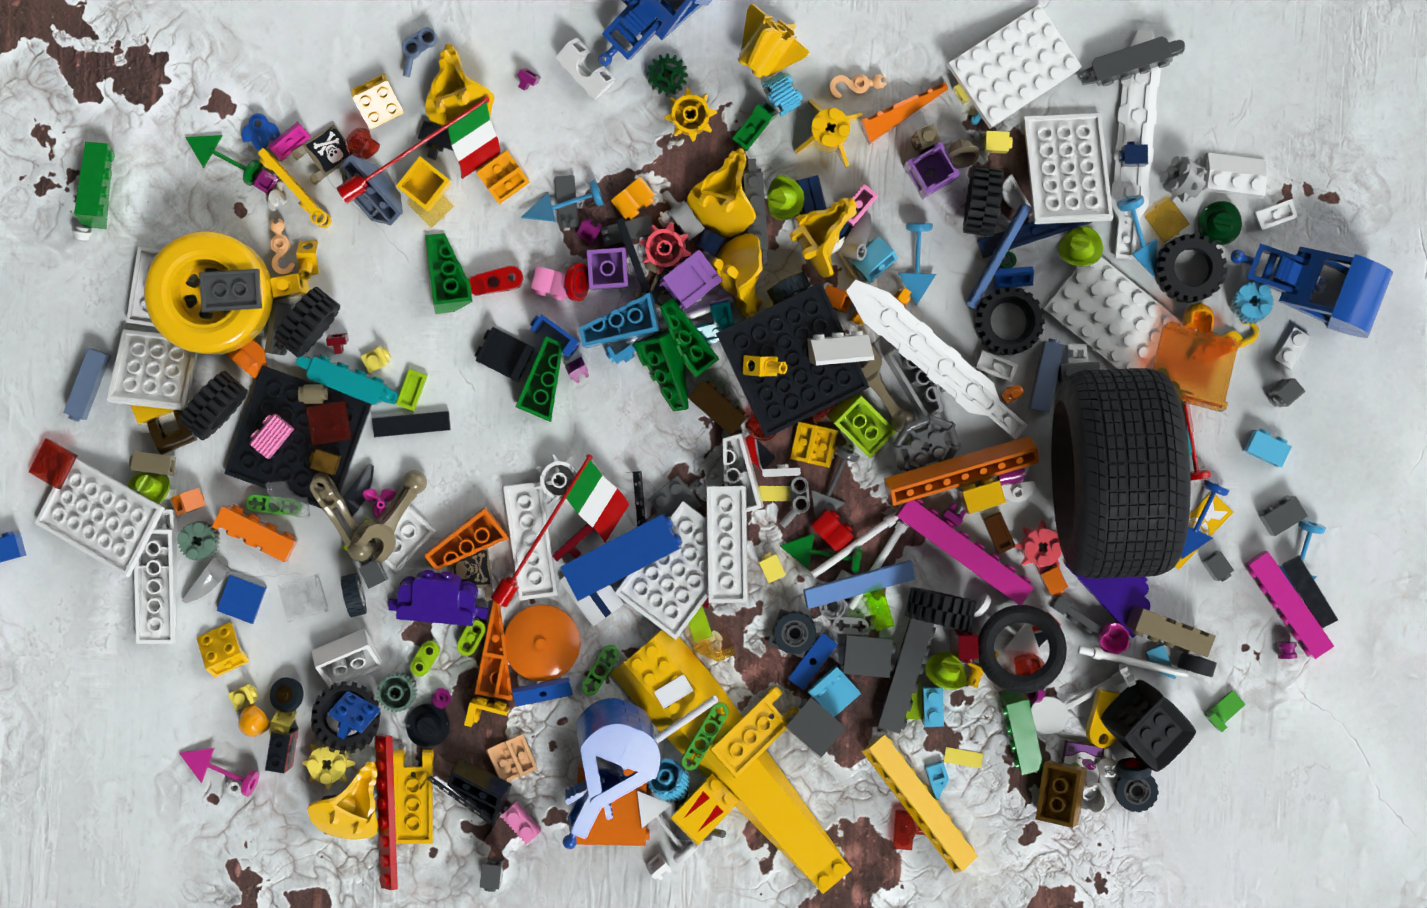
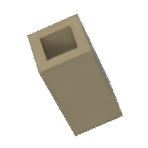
M934 124L915 131L911 140L914 150H918L919 154L931 150L935 144L941 142Z
M133 451V455L130 456L129 466H131L130 470L174 476L176 457Z

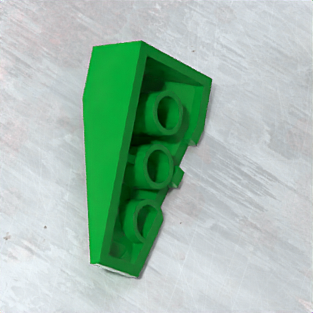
M673 298L660 307L684 364L696 378L717 362L719 357Z

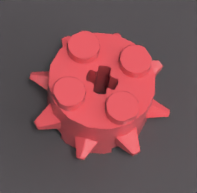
M672 222L669 223L666 229H658L652 225V234L648 237V240H640V244L646 247L645 252L647 256L643 259V263L652 262L657 265L658 274H661L666 267H673L675 269L683 257L691 256V253L686 250L684 242L689 235H679V233L675 232ZM663 244L670 246L668 253L662 252Z
M1043 520L1040 521L1038 528L1030 530L1023 527L1025 535L1022 538V542L1015 544V547L1020 549L1024 556L1021 564L1023 566L1028 563L1034 564L1039 573H1042L1046 566L1052 564L1060 566L1058 558L1061 556L1062 551L1057 529L1054 531L1047 529ZM1039 543H1045L1044 551H1038V549L1040 548L1038 545Z

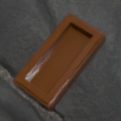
M1001 512L982 519L997 554L1015 547Z

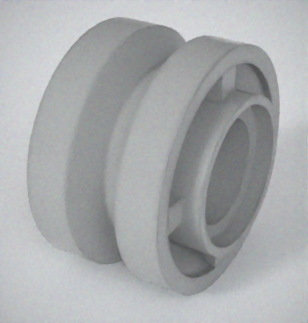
M845 600L836 601L838 605L833 611L827 609V604L819 606V610L828 619H838L846 610Z

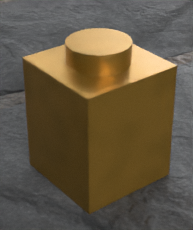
M316 449L315 452H312L309 463H311L310 468L335 475L341 456Z

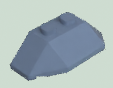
M350 155L339 167L343 183L354 175L366 178L379 169L375 164ZM380 172L367 181V191L353 201L371 221L391 226L403 213L401 195L387 177Z

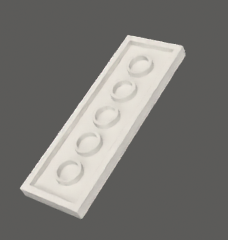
M539 482L503 487L515 572L547 522L543 489L534 488ZM548 528L516 577L517 585L519 586V601L558 595Z
M707 486L709 603H747L746 486Z

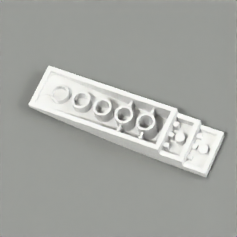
M169 489L166 498L159 504L165 509L134 567L136 644H175L177 514L170 498L177 495V489Z

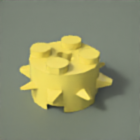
M311 743L309 746L312 753L309 759L302 761V764L307 766L311 775L309 781L313 782L316 780L319 783L325 784L327 790H330L332 783L337 780L347 783L348 780L345 773L348 767L355 765L354 761L348 759V753L345 751V754H339L340 750H335L333 753L329 751L330 747L328 746L325 748L322 746L318 747ZM328 760L332 762L329 767L326 766V761Z

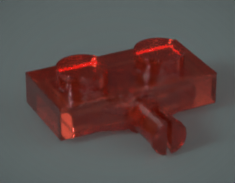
M895 810L893 849L912 850L915 835H925L923 832H920L922 830L919 827H915L913 818L906 810Z

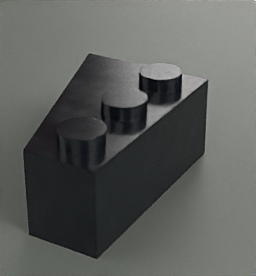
M461 759L452 769L447 784L465 801L469 799L476 805L475 809L478 812L482 810L489 816V821L493 824L504 812L512 786L511 783L464 759Z

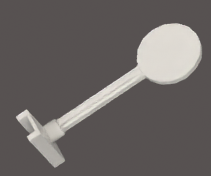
M1119 663V672L1113 674V677L1064 703L1055 697H1043L1040 703H1034L1031 707L1035 729L1043 734L1058 733L1065 727L1068 721L1069 709L1095 696L1097 689L1106 690L1123 682L1128 687L1135 685L1134 675L1130 674L1127 664Z

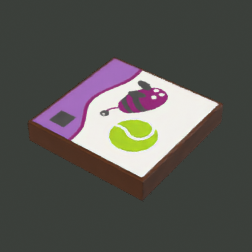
M1065 740L1062 763L1087 768L1085 782L1099 783L1100 774L1097 770V765L1102 760L1104 748H1099L1093 744Z

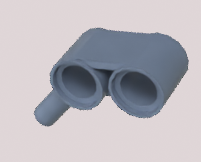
M422 28L403 42L402 49L405 53L404 57H406L403 71L404 77H410L413 60L419 57L423 51L437 44L438 37L431 28ZM426 34H432L433 38L431 41L425 42L423 40ZM415 44L417 45L416 50L412 53L408 52V46Z

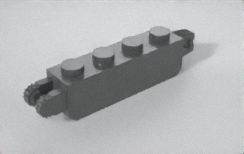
M1161 36L1094 58L1092 67L1079 73L1082 85L1097 83L1098 86H1109L1115 80L1130 79L1133 74H1145L1155 67H1167L1173 61V57L1183 54L1185 43L1182 40L1168 42L1167 38Z
M755 158L748 159V169H744L743 173L744 193L756 214V220L747 227V234H754L760 239V248L763 255L762 263L765 266L768 265V237L763 172H761V168H756Z

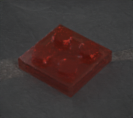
M346 401L306 407L313 446L352 439Z
M45 438L29 473L56 489H61L78 455L51 439Z

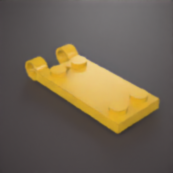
M262 148L258 152L261 157L259 161L270 171L273 170L300 200L298 204L310 214L312 223L321 228H328L332 223L331 216L317 205L269 151ZM323 215V220L319 222L320 216Z
M777 685L773 686L756 705L709 749L734 778H737L787 729L786 726L788 724L785 721L792 713L796 715L799 712L796 707H793L783 717L772 705L783 693ZM769 714H773L772 719L769 718Z
M394 749L396 844H433V784L426 780L424 786L419 790L426 777H433V749H423L422 766H404L405 750ZM411 772H415L416 776L413 777Z

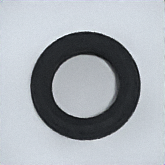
M1030 605L1008 606L994 613L983 625L978 636V661L988 679L998 687L1013 693H1032L1047 687L1060 674L1066 660V639L1057 621L1042 609ZM1014 623H1028L1044 633L1049 643V657L1040 670L1033 674L1022 676L1009 673L1000 666L994 654V643L998 634L1005 627Z

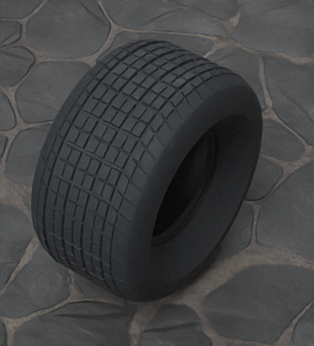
M1150 368L1083 370L1069 375L1062 382L1056 397L1051 440L1054 514L1063 557L1068 567L1074 573L1091 579L1162 575L1172 570L1181 558L1187 538L1190 516L1191 476L1189 445L1183 408L1176 388L1167 375Z

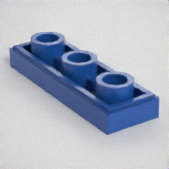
M822 632L788 679L804 690L838 644ZM815 658L816 663L810 664L809 660Z
M569 677L512 689L517 707L573 695Z

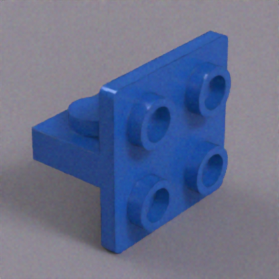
M347 691L329 711L328 715L339 721L337 736L344 740L352 729L362 733L379 714L380 708Z

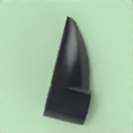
M371 463L343 496L352 517L365 500L362 494L363 491L371 487L374 466Z

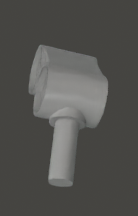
M665 191L662 194L671 206L670 216L678 226L680 225L679 228L683 234L689 235L687 237L689 241L704 230V227L696 216L693 215L694 213L684 200L681 203L677 202L669 191Z
M798 476L791 481V510L779 523L784 528L789 525L797 514L800 515V513L806 512L810 507L808 482L803 477ZM797 480H803L805 484L804 488L800 491L794 488V483ZM798 499L806 501V507L802 510L796 508L795 504Z

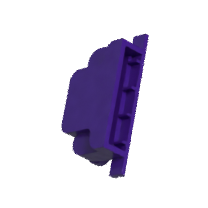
M1066 564L1065 566L1109 614L1129 632V635L1134 638L1136 635L1131 633L1133 629L1125 626L1133 605L1150 610V602L1145 597L1149 591V586L1146 583L1148 579L1146 577L1091 579L1074 573Z
M423 570L416 577L407 576L400 583L398 599H389L388 610L396 611V619L473 626L476 618H488V608L476 607L477 586L469 581L462 582L460 576L452 572L437 573L432 570Z

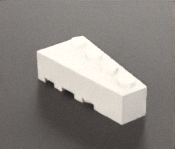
M744 433L723 438L724 486H746L747 512L764 507Z

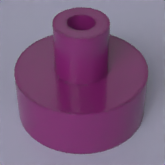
M439 688L432 693L431 703L437 708L442 709L451 703V695L446 689Z
M1041 689L1025 694L1029 699V703H1040L1045 696V691Z

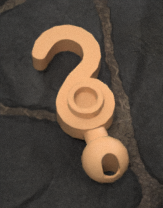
M858 74L850 80L844 75H839L832 79L829 90L833 97L840 99L842 95L836 90L835 86L837 83L842 82L852 92L864 94L871 86L876 89H882L886 85V78L882 74H876L872 79H868L865 75Z
M274 218L270 222V228L275 232V236L272 238L270 246L277 254L272 259V267L277 273L288 275L294 271L296 264L291 262L285 269H282L279 266V261L290 250L291 242L282 233L285 228L284 221L280 218Z

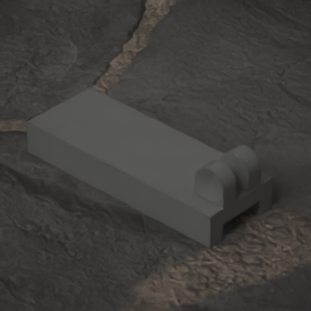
M575 176L555 177L557 204L576 198ZM577 202L558 209L560 229L579 227Z
M651 215L625 221L631 240L652 234L651 226L653 223ZM618 224L601 228L605 247L624 242Z
M273 301L264 353L286 355V348L278 343L274 336L276 331H278L279 325L283 323V319L287 317L291 310V304Z

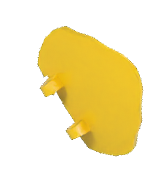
M449 43L445 44L444 49L440 52L439 73L433 79L431 89L426 97L425 110L429 120L444 126L483 100L484 96H488L490 99L487 106L489 116H491L495 99L494 94L488 88L473 81L464 74L461 58L456 48Z
M742 148L732 151L729 157L725 159L723 166L696 184L687 197V205L700 223L711 232L723 237H733L743 233L756 220L755 211L742 189L741 180L746 166V154Z
M842 198L838 202H834L828 209L812 211L794 218L795 230L790 233V238L794 242L799 240L803 249V257L809 259L815 270L823 278L834 274L831 265V253L835 244L839 243L841 229L849 219L857 214V205L853 198Z
M748 233L731 239L720 248L716 258L712 260L714 270L723 280L720 282L721 287L734 296L736 299L735 306L739 308V313L745 318L756 314L758 308L763 303L762 300L756 297L755 292L756 282L763 269L760 239L756 235Z
M372 761L365 763L357 771L349 786L338 796L309 803L307 808L309 818L317 829L334 837L351 840L372 838L376 835L378 821L375 814V800L373 796V788L377 777L376 764Z

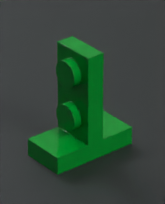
M766 101L759 103L754 108V112L732 138L746 151L750 149L769 123L779 114Z

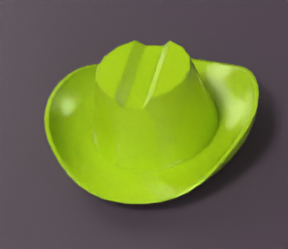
M777 176L771 182L767 195L770 214L778 220H788L802 210L804 193L798 183L792 178Z
M1082 226L1072 229L1064 236L1059 245L1060 257L1066 263L1076 267L1095 264L1103 253L1101 237L1095 230L1089 227Z
M139 472L131 478L128 487L153 502L160 504L169 492L170 479L167 475Z
M936 653L926 663V675L937 686L946 690H957L966 685L967 676L961 661L952 653Z

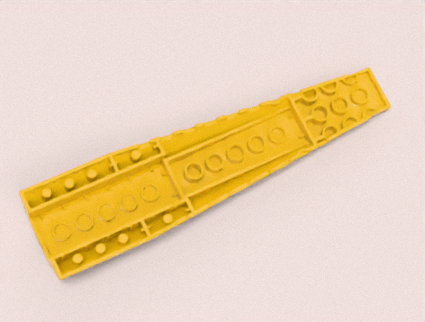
M661 629L650 641L610 673L636 705L648 714L651 722L659 732H662L714 695L718 698V702L725 703L729 710L728 717L697 769L706 778L713 773L739 800L735 807L791 863L810 879L822 894L852 870L767 750L737 778H734L709 750L743 716L718 681L680 637L675 640ZM684 675L693 691L663 708L654 692ZM711 707L666 737L682 754L686 751ZM721 707L720 709H715L717 712L715 718H713V716H710V718L716 720L717 723L720 722L719 720H717L719 714L725 713L723 711V707ZM707 723L704 727L708 733H712L716 728L713 723ZM698 739L695 742L697 749H703L706 745V742L702 739ZM691 749L690 751L693 752V755L691 756V758L687 759L694 764L695 762L693 758L695 754H697L698 756H700V754L696 753L695 751H693V749Z

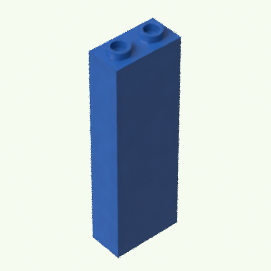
M662 514L561 566L560 568L577 601L681 549L683 542L680 535L674 533L672 529L674 524L670 516L666 517L665 514Z

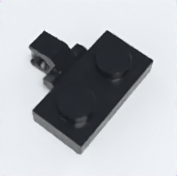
M424 120L418 139L423 140L442 126ZM448 128L427 141L426 147H429L428 158L436 160L438 152H443L444 148L454 151L451 146Z

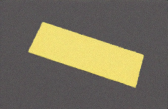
M759 486L762 501H792L791 486Z
M946 747L944 762L981 769L983 753Z

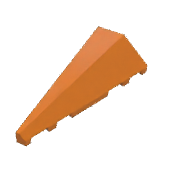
M946 82L927 89L922 94H916L894 104L883 111H879L869 118L862 119L860 122L863 127L862 132L868 144L870 145L947 91Z
M493 601L474 695L512 701L501 607Z

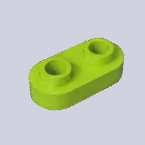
M476 619L473 626L465 628L457 643V650L461 655H472L477 649L486 632V626L481 620ZM479 626L480 631L474 632L473 627ZM465 642L470 643V649L464 648Z
M426 641L420 647L410 665L411 672L415 676L422 677L431 669L440 654V646L437 642ZM428 647L433 649L432 654L427 653L426 649ZM417 664H422L423 670H418Z

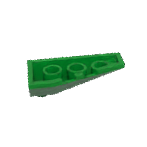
M445 233L425 235L435 314L455 312L472 303L470 282L461 264L458 262Z
M670 331L662 332L633 343L640 362L643 366L646 365L652 373L651 379L653 382L656 380L661 387V394L672 411L689 409L683 360Z

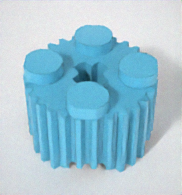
M779 72L761 84L763 89L767 88L769 91L766 96L774 108L778 107L781 110L779 112L781 117L800 106V101L803 99L798 89L794 90L791 85L793 80L788 72L785 74Z
M1249 282L1243 285L1234 294L1233 300L1230 302L1232 304L1230 306L1232 308L1231 311L1234 312L1233 314H1236V318L1239 317V320L1242 319V322L1251 325L1252 323L1260 322L1268 316L1274 305L1270 288L1267 285H1259L1258 282L1256 284Z
M664 758L660 762L656 779L650 780L648 785L659 799L666 802H672V800L680 801L685 797V791H688L687 787H689L690 776L678 762L670 758Z

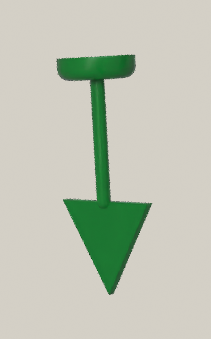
M223 135L185 137L203 168H205L213 154L244 170L243 182L249 186L252 185L251 183L258 171L263 167L259 160H252L247 166H244L216 151L215 149Z
M814 533L780 545L782 549L808 570L811 554L830 558L835 555V553L812 550ZM863 547L855 548L853 557L846 556L842 559L852 561L851 570L853 573H859Z

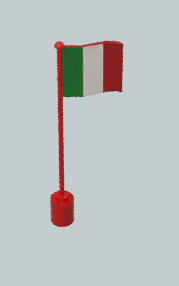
M484 96L483 100L366 178L354 175L336 187L340 196L347 204L367 191L368 180L446 128H448L451 146L460 165L461 178H465L500 154L499 140L490 121L487 103L490 101L489 97Z
M591 454L586 455V460L514 575L507 578L503 577L491 595V599L499 605L507 607L519 589L518 582L515 580L565 499L568 500L578 515L598 532L604 543H606L628 508L629 503L619 489L601 474L592 462L593 457Z

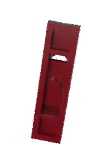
M587 523L553 553L552 557L558 562L569 552L575 559L578 558L581 552L577 549L576 545L592 532L594 528Z

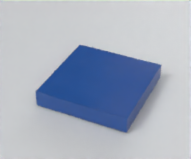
M229 575L216 611L254 624L267 588L234 575Z

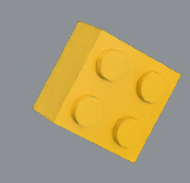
M419 156L396 187L429 213L451 186L452 182Z
M990 477L980 480L981 484L979 485L970 483L962 486L963 490L958 492L966 513L971 514L1006 503L1000 480H994V478Z

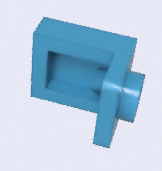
M631 344L615 355L611 347L608 346L606 347L608 352L605 354L611 363L615 361L619 364L623 360L626 363L634 358L635 355L633 353L636 350Z

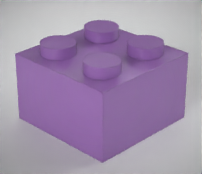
M626 248L587 250L590 290L629 288Z

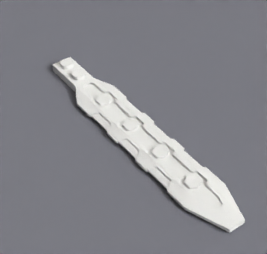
M1137 30L1130 47L1154 39L1153 32ZM1159 67L1152 68L1148 73L1133 74L1130 79L1121 80V103L1118 108L1117 118L1119 122L1118 137L1114 152V182L1111 186L1112 209L1118 220L1115 259L1134 260L1135 257L1132 253L1136 251L1137 231L1131 211H1120L1117 203L1130 196L1142 195L1144 197V204L1135 209L1138 220L1149 206V177L1154 151L1152 143L1157 117L1155 109L1157 87H1159L1161 72ZM1137 141L1138 145L1148 144V164L1145 167H1122L1121 162L1118 160L1119 150L1124 145H1127V142Z
M854 280L846 289V293L862 321L876 334L883 336L898 349V352L904 358L912 361L926 373V376L932 382L940 385L955 398L954 401L968 413L986 415L1015 440L1028 426L1000 401L994 383L968 364L961 357V354L938 338L931 328L924 322L916 319L889 292L858 280Z

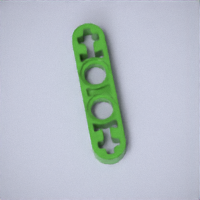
M717 702L709 710L682 756V765L685 769L694 770L698 767L728 717L729 710L725 703ZM721 707H723V711L725 713L719 714L717 720H719L720 722L717 723V721L710 718V716H713V718H715L717 714L715 709H720ZM707 723L715 724L716 728L712 733L705 731L704 727ZM698 739L706 742L703 749L695 747V742ZM693 749V751L700 754V756L695 754L693 758L695 763H690L689 765H687L686 758H691L693 752L690 750Z

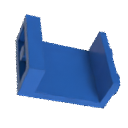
M541 314L540 317L536 315L530 323L532 326L530 330L537 333L544 322H547L570 339L561 353L571 358L581 342Z

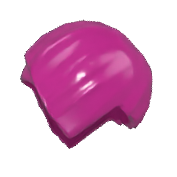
M1111 622L1104 625L1098 634L1100 648L1105 652L1114 654L1126 651L1130 643L1129 632L1119 622Z

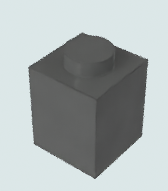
M1215 551L1201 561L1215 581L1221 580L1223 582L1231 577L1230 573L1234 571L1221 551Z
M372 557L361 562L363 566L358 569L368 589L388 580L380 562L373 561Z

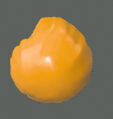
M1203 303L1193 304L1185 310L1182 326L1190 333L1210 334L1214 326L1213 311Z
M254 703L244 708L238 719L240 731L250 737L262 735L270 728L271 724L265 713Z

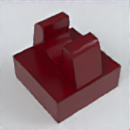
M348 333L331 334L326 338L327 346H333L334 354H342L344 345L349 341Z

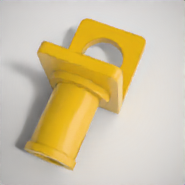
M317 240L299 241L296 255L299 276L304 280L310 279L312 274L319 273L316 256ZM306 245L313 246L310 249H303Z
M744 355V375L759 377L777 376V373L785 374L787 372L786 362H778V357L776 356L759 357ZM750 360H753L755 363L753 371H750L748 368Z
M994 651L995 657L997 659L999 653L997 651ZM966 663L972 668L966 684L978 688L984 672L980 665Z

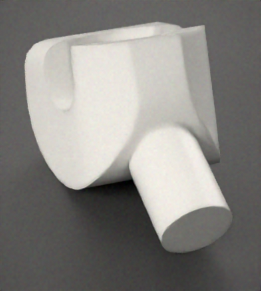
M277 182L275 190H272L268 196L267 205L273 212L278 209L279 204L277 202H280L282 206L287 202L285 195L282 193V182Z
M1111 748L1104 749L1105 759L1099 761L1097 770L1104 777H1115L1116 773L1113 768L1116 767L1117 762L1112 758Z

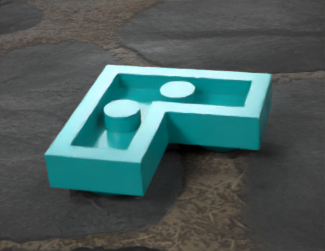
M729 299L710 304L714 322L695 326L708 344L719 342L716 332L734 324Z

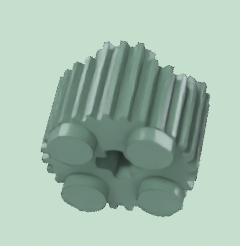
M192 522L183 527V530L180 531L181 533L178 534L177 544H180L178 548H181L180 552L183 551V555H186V558L191 560H203L212 557L213 554H216V548L219 547L220 533H217L218 530L212 528V524H208V522ZM196 538H202L201 545L197 544Z
M393 672L388 674L378 684V692L376 693L378 695L376 698L379 699L378 703H381V706L384 705V709L387 708L388 711L391 709V712L404 711L416 699V692L418 691V689H415L417 685H414L416 682H413V678L407 673ZM395 687L401 691L400 696L393 693Z

